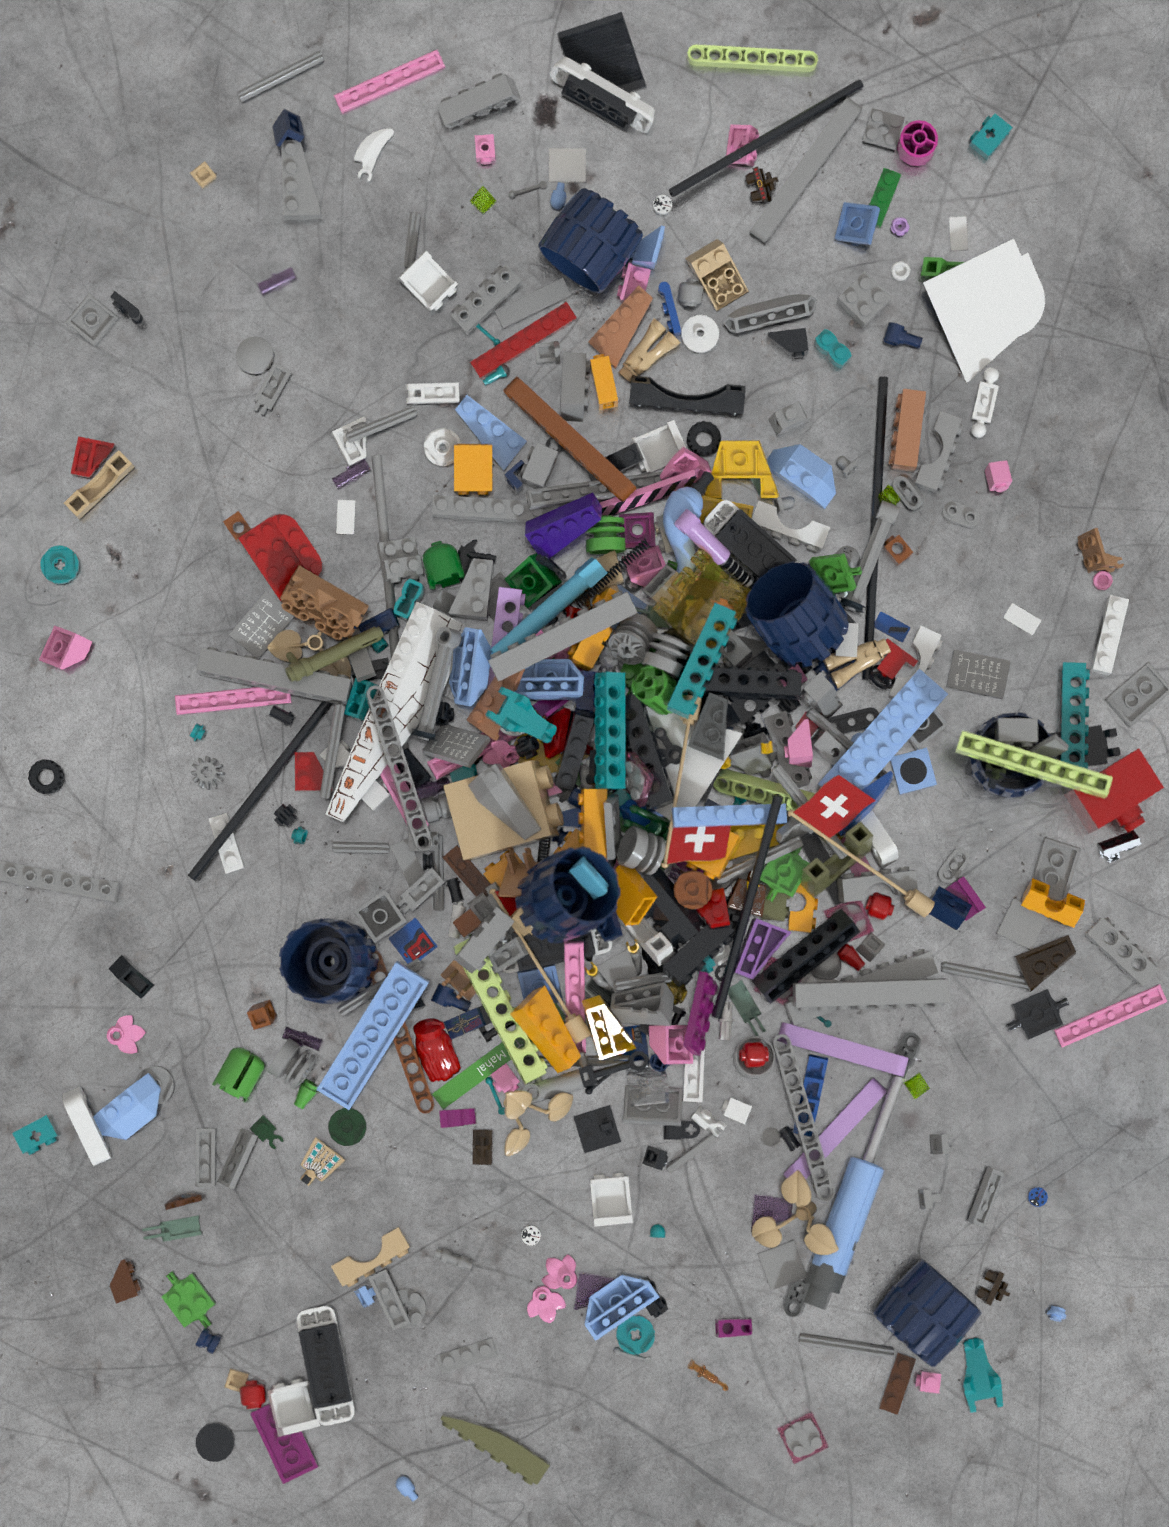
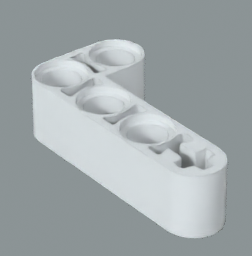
M871 810L861 822L873 834L871 848L873 857L878 866L883 869L898 860V849Z
M78 1087L62 1094L64 1107L92 1165L95 1166L111 1159L110 1151L87 1105V1099L82 1088Z

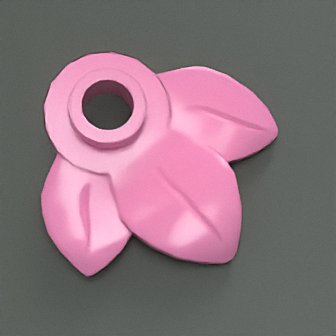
M504 740L492 741V749L485 752L482 757L483 762L492 765L501 764L503 768L509 767L510 764L517 762L519 759L516 746L509 745Z
M131 1015L120 1017L116 1025L107 1031L108 1041L113 1045H117L120 1051L128 1054L137 1052L135 1042L140 1040L146 1033L140 1026L132 1025L133 1017ZM116 1031L120 1033V1037L118 1039H115L113 1037V1034Z
M567 1254L562 1261L556 1258H548L546 1260V1269L549 1274L542 1279L545 1286L551 1289H558L560 1287L571 1289L576 1285V1262L570 1255ZM566 1276L570 1277V1281L568 1283H565L564 1278Z
M540 1286L533 1291V1299L527 1305V1312L529 1317H535L539 1314L543 1321L552 1323L556 1310L565 1308L566 1304L559 1293L551 1292L547 1287ZM541 1294L546 1295L544 1299H539Z

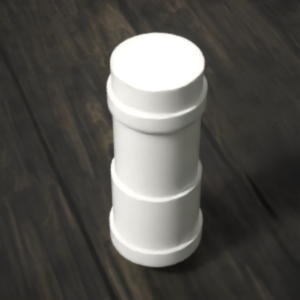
M457 901V905L453 904L451 922L448 930V936L459 938L460 932L453 924V921L464 914L466 910L463 902Z

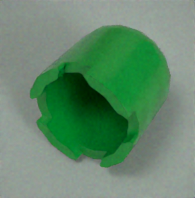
M437 541L432 543L431 547L423 553V564L430 589H435V586L442 585V588L454 586L460 583V578H465L458 552L453 545Z

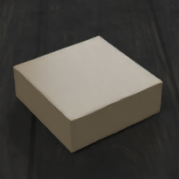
M205 161L190 172L202 189L217 178Z
M230 1368L224 1387L240 1392V1387L246 1385L245 1381H247L249 1374Z

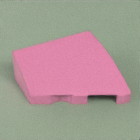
M683 447L665 466L660 478L665 480L691 470H695L698 478H700L704 471L709 473L712 471L707 460Z

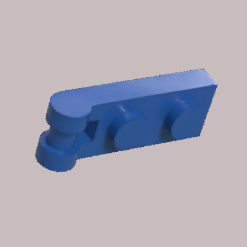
M661 282L658 287V293L664 297L665 302L662 303L664 314L668 313L669 321H666L668 331L673 332L674 336L681 335V328L670 285L667 282Z

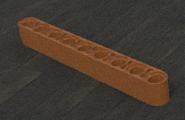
M516 376L503 389L504 393L621 502H624L637 489L624 474L520 378Z
M378 951L372 953L377 954L379 957L377 970L372 971L370 977L373 979V985L377 983L375 976L378 972H383L386 977L389 974L383 956ZM405 1020L402 1025L405 1029L404 1036H395L393 1042L418 1110L421 1113H430L435 1107V1101ZM405 1044L409 1045L412 1049L408 1056L403 1055L401 1052V1048ZM410 1063H416L418 1066V1071L415 1074H411L408 1071ZM417 1081H422L425 1085L422 1092H417L414 1089V1084ZM428 1099L431 1102L429 1110L421 1108L422 1100Z

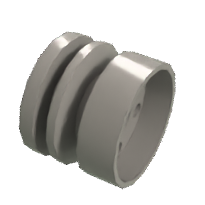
M639 613L620 621L609 639L608 646L610 652L623 663L632 665L641 663L645 653L649 652L651 648L649 643L655 642L652 639L653 633H658L656 626L649 618Z
M653 633L652 639L659 642V644L655 642L649 643V646L656 651L655 653L646 652L642 665H650L662 669L673 678L679 679L683 665L678 663L677 659L686 660L687 656L680 651L689 653L691 647L673 636Z
M631 826L624 833L620 841L617 861L620 865L635 868L639 872L652 875L663 861L666 841L661 836H656L653 833L648 834L646 830Z
M759 1036L744 1039L737 1046L733 1055V1063L737 1072L749 1079H759L765 1076L772 1069L776 1060L772 1044ZM762 1042L764 1046H767L769 1059L765 1062L764 1066L747 1068L743 1061H740L739 1050H742L745 1043Z
M289 1038L272 1061L267 1072L276 1078H279L283 1073L287 1074L284 1083L287 1084L293 1078L294 1081L290 1087L295 1090L297 1086L304 1082L313 1069L317 1056L312 1054L306 1060L308 1050L298 1055L297 1052L300 1045Z

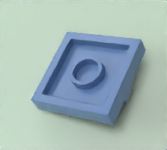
M844 202L835 239L871 245L880 208Z
M555 964L542 966L563 1001ZM538 968L517 972L523 1000L533 990L545 985L553 1002H558Z

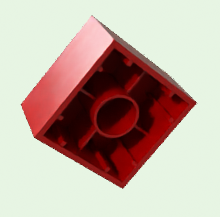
M1138 748L1099 772L1113 777L1105 799L1075 789L1064 794L1088 833L1100 829L1116 819L1120 827L1123 825L1128 833L1146 822L1144 817L1141 816L1143 811L1138 804L1163 789L1164 786Z

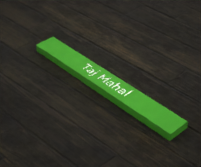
M554 1003L562 1020L564 1021L566 1015L563 1013L558 1004ZM522 1039L514 1041L516 1048L521 1049L525 1046ZM503 1043L497 1045L432 1094L443 1110L511 1060Z

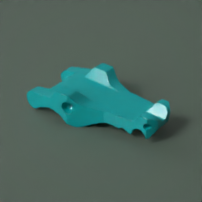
M500 687L498 692L506 696L497 714L488 710L485 716L505 731L522 732L544 743L551 742L557 732V726L538 715L532 707L529 698L507 688Z
M980 1338L966 1340L963 1344L966 1372L962 1387L970 1413L977 1412L975 1401L994 1397L997 1408L1003 1407L1001 1378L988 1362L983 1340Z

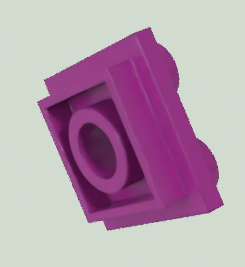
M653 512L619 514V517L624 518L625 524L620 525V527L625 528V532L620 533V536L625 538L626 548H635V545L638 546V543H641V540L644 541V538H646L650 547H656ZM640 525L643 528V532L640 535H635L632 532L633 526Z

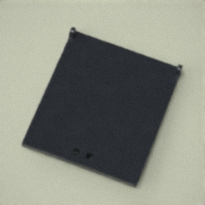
M622 12L557 33L565 57L580 65L582 63L588 64L592 72L628 93L647 87Z

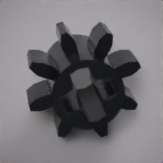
M779 699L780 703L778 704L782 711L787 709L789 713L801 705L795 699Z
M440 702L435 723L444 726L449 721H453L454 708H450V704L447 702Z
M751 723L744 728L745 733L743 737L746 739L763 732L767 735L766 727L761 728L760 723Z
M526 735L517 739L519 744L516 745V751L520 757H525L527 760L538 755L536 750L540 746L536 738Z
M282 804L274 812L276 816L274 821L281 827L283 825L289 827L297 818L294 814L297 810L290 804L288 806Z

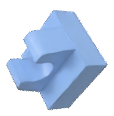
M364 1285L354 1291L363 1308L374 1303L372 1296L376 1294L373 1287L367 1290Z

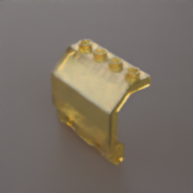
M698 548L694 554L697 558L692 556L690 559L698 567L695 572L685 566L682 569L684 572L681 571L672 582L671 586L673 588L669 587L667 589L668 593L674 597L672 602L670 603L667 598L661 597L659 599L660 602H657L652 608L671 628L694 646L714 603L735 611V618L739 620L747 607L746 598L751 589L742 586L724 572L714 562L713 558L701 548ZM718 623L714 625V629L722 631L724 626ZM714 641L706 642L708 648H715L717 646Z

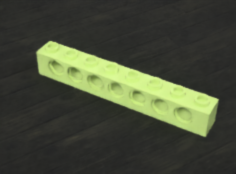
M965 731L961 732L955 750L956 753L1104 799L1108 795L1113 777Z
M468 939L453 947L456 955ZM487 956L484 959L486 963L480 970L488 973L489 977L487 980L479 979L478 972L480 971L477 969L472 974L464 967L463 969L521 1079L526 1085L547 1073L545 1069L548 1067L543 1058L539 1059L536 1053L538 1048L533 1042H530L526 1033L510 1015L516 1007L512 1008L509 1002L511 997L507 990L503 991L500 985L502 980L498 973L494 974L491 968L493 965ZM495 988L498 992L497 996H488L487 989ZM504 1005L507 1009L506 1013H497L496 1006ZM513 1022L516 1028L514 1031H507L505 1024ZM522 1039L525 1046L521 1049L516 1048L514 1041ZM531 1056L534 1060L533 1065H525L523 1058Z

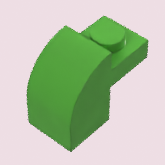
M924 257L921 276L929 280L965 262H951L938 257Z

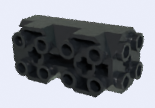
M660 867L652 875L645 874L643 879L657 895V898L644 917L646 919L651 918L654 921L652 927L657 932L663 933L673 948L679 949V943L684 945L701 931L700 926L704 928L707 924L694 909L685 908L678 903L674 896V884Z

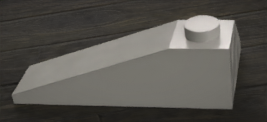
M494 764L479 774L468 785L480 804L524 840L542 830L501 764Z

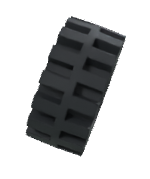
M702 421L691 426L687 434V445L693 453L699 456H709L714 454L719 448L721 434L716 425H713L712 422ZM706 431L711 434L712 442L708 446H700L697 443L696 436L699 432Z
M42 759L37 761L28 772V780L31 787L39 793L52 794L59 790V787L63 784V770L52 760ZM43 769H50L54 774L53 781L48 785H43L38 780V774Z

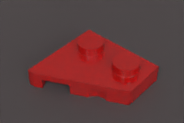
M78 436L70 474L91 478L115 448V444Z
M563 708L546 720L557 726V732L553 736L552 741L549 743L543 742L544 753L547 758L551 759L564 750L571 710L568 708Z
M295 752V791H320L324 770L315 753Z
M724 888L712 890L711 898L707 904L697 908V912L701 917H704L706 923L711 928L730 925Z

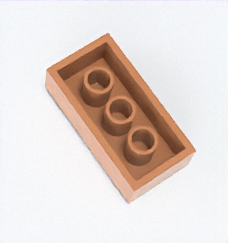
M903 389L901 394L898 393V397H896L895 408L899 409L894 415L893 427H896V431L893 432L891 437V445L894 446V450H891L888 461V464L892 465L891 470L914 473L917 468L926 391Z

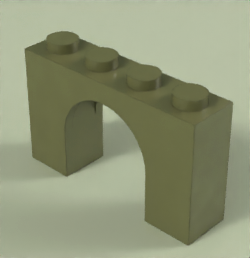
M860 821L846 833L843 845L849 852L862 859L871 851L873 834ZM836 853L824 863L816 858L802 870L801 885L815 898L856 864L857 861L848 855L840 859Z

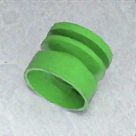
M609 515L601 516V520L593 525V528L585 531L586 534L594 535V538L586 540V553L605 555L614 550L616 554L626 552L625 538L617 537V534L625 532L624 527H617L625 524L624 518Z

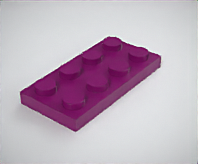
M699 971L683 1044L689 1052L696 1056H701V1052L705 1049V1034L709 1031L710 1027L708 1020L714 1009V995L718 991L717 982L707 972Z
M270 1404L250 1413L283 1484L319 1467L302 1431L278 1437Z

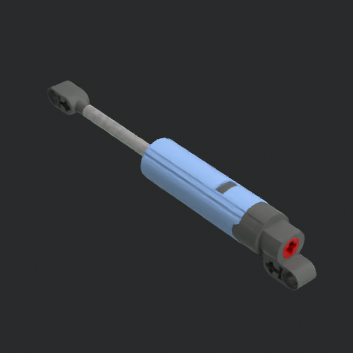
M915 1033L905 1034L901 1041L897 1055L906 1057L907 1051H904V1048L914 1051L913 1054L908 1053L907 1058L910 1061L907 1063L904 1077L893 1075L863 1160L850 1157L825 1226L832 1232L839 1250L829 1255L815 1253L805 1282L797 1281L793 1283L784 1305V1311L790 1317H799L803 1313L806 1303L826 1310L832 1292L839 1294L855 1252L856 1243L860 1239L884 1173V1169L874 1164L906 1073L914 1065L921 1047V1038ZM916 1037V1045L909 1047L907 1045L908 1038ZM801 1285H803L802 1289H804L805 1292L800 1293L798 1299H802V1302L792 1299L793 1296H798L799 1291H797L796 1288L801 1287ZM792 1303H796L799 1308L795 1314H792L789 1310V1306Z

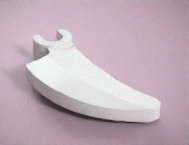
M393 129L378 130L367 136L360 144L354 157V161L362 164V169L357 175L359 179L363 173H366L368 175L367 182L371 181L376 159L386 142L393 136Z

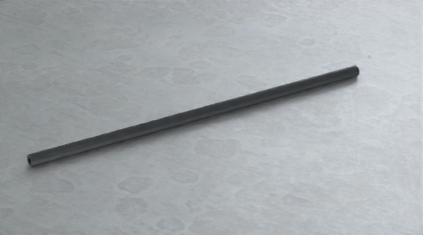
M880 376L878 384L870 536L877 521V518H875L882 502L888 377ZM878 560L867 586L864 643L874 640ZM873 665L863 670L862 680H871L870 671Z

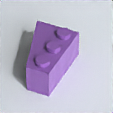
M753 918L741 947L734 973L754 979L792 932Z

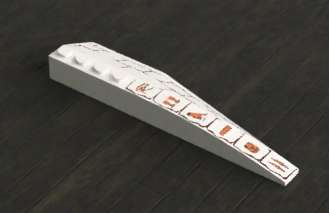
M416 602L379 685L385 693L401 746L405 744L408 737L414 731L413 729L416 730L420 723L439 647L435 639L437 630L441 627H448L458 630L462 634L465 627L471 628L419 602ZM452 653V657H451V661H450V665H449V669H448V673H447V677H446V681H445L444 688H445V686H446V684H447V681H448V679H449V677H450V674H451V671H452V666H453V653ZM378 690L373 700H378L380 698V692ZM370 708L326 812L327 816L341 822L346 820L363 795L367 793L370 786L388 765ZM378 708L376 710L378 718H385V709ZM384 726L382 734L385 737H390L392 729ZM389 745L388 752L390 755L398 753L396 745Z

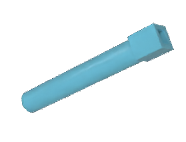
M591 557L574 572L575 574L495 644L490 649L491 654L499 650L501 653L508 651L507 646L518 642L520 645L526 642L525 638L534 633L537 634L586 589L593 587L607 574L606 570L595 558Z

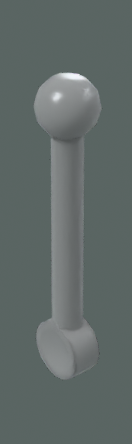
M541 181L540 184L518 191L511 190L509 196L514 198L518 194L534 189H545L547 183Z
M619 1347L613 1349V1353L616 1355L622 1354L642 1360L648 1365L652 1363V1358L649 1356L645 1358L629 1354L620 1350Z

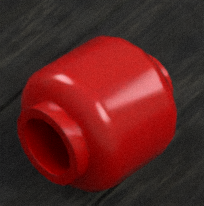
M875 892L873 895H869L865 909L869 916L884 920L887 915H892L895 905L892 904L890 896Z
M762 1042L745 1043L742 1050H739V1059L743 1061L747 1068L762 1067L769 1059V1051Z
M257 1380L245 1381L246 1385L240 1387L241 1404L246 1406V1409L261 1408V1404H264L266 1401L264 1385L257 1384Z

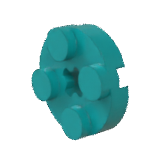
M61 545L53 546L41 558V571L49 581L55 584H66L76 578L79 571V559L68 547ZM58 560H62V563H65V566L62 567V570H59L58 567H55V564L58 563Z
M633 1315L618 1325L616 1338L619 1346L625 1352L641 1354L652 1347L655 1340V1331L648 1319ZM639 1330L641 1338L632 1340L631 1331Z

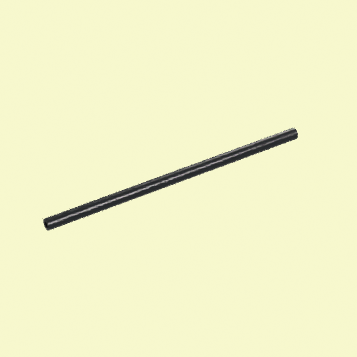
M858 79L668 189L672 197L679 195L864 87L862 81Z
M321 702L187 876L194 881L199 877L333 703Z
M779 795L773 796L712 1014L714 1018L721 1019L782 804L783 797Z

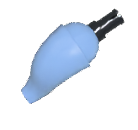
M704 471L698 481L690 487H683L672 491L663 512L665 534L677 561V572L685 582L692 578L696 569L695 545L688 536L674 525V522L686 509L700 518L703 509L702 496L707 486L714 480L713 475L707 471Z

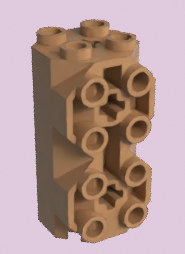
M298 565L280 597L283 610L302 621L314 618L316 629L335 640H341L342 637L351 638L355 632L353 627L358 628L363 619L360 615H364L369 605Z

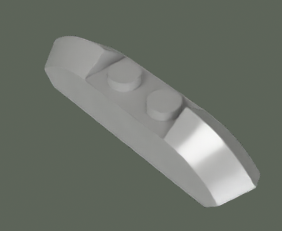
M794 294L747 305L728 315L723 324L730 332L740 333L809 316L814 312L817 299L811 295Z

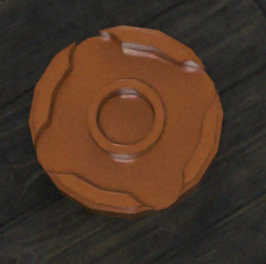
M694 870L687 871L681 874L675 881L674 896L678 903L685 908H701L710 900L712 885L708 877L703 873Z

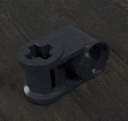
M681 1121V1126L663 1125V1140L692 1139L700 1133V1126L694 1121ZM690 1124L697 1128V1132H694L692 1136L689 1132H686V1128H689Z

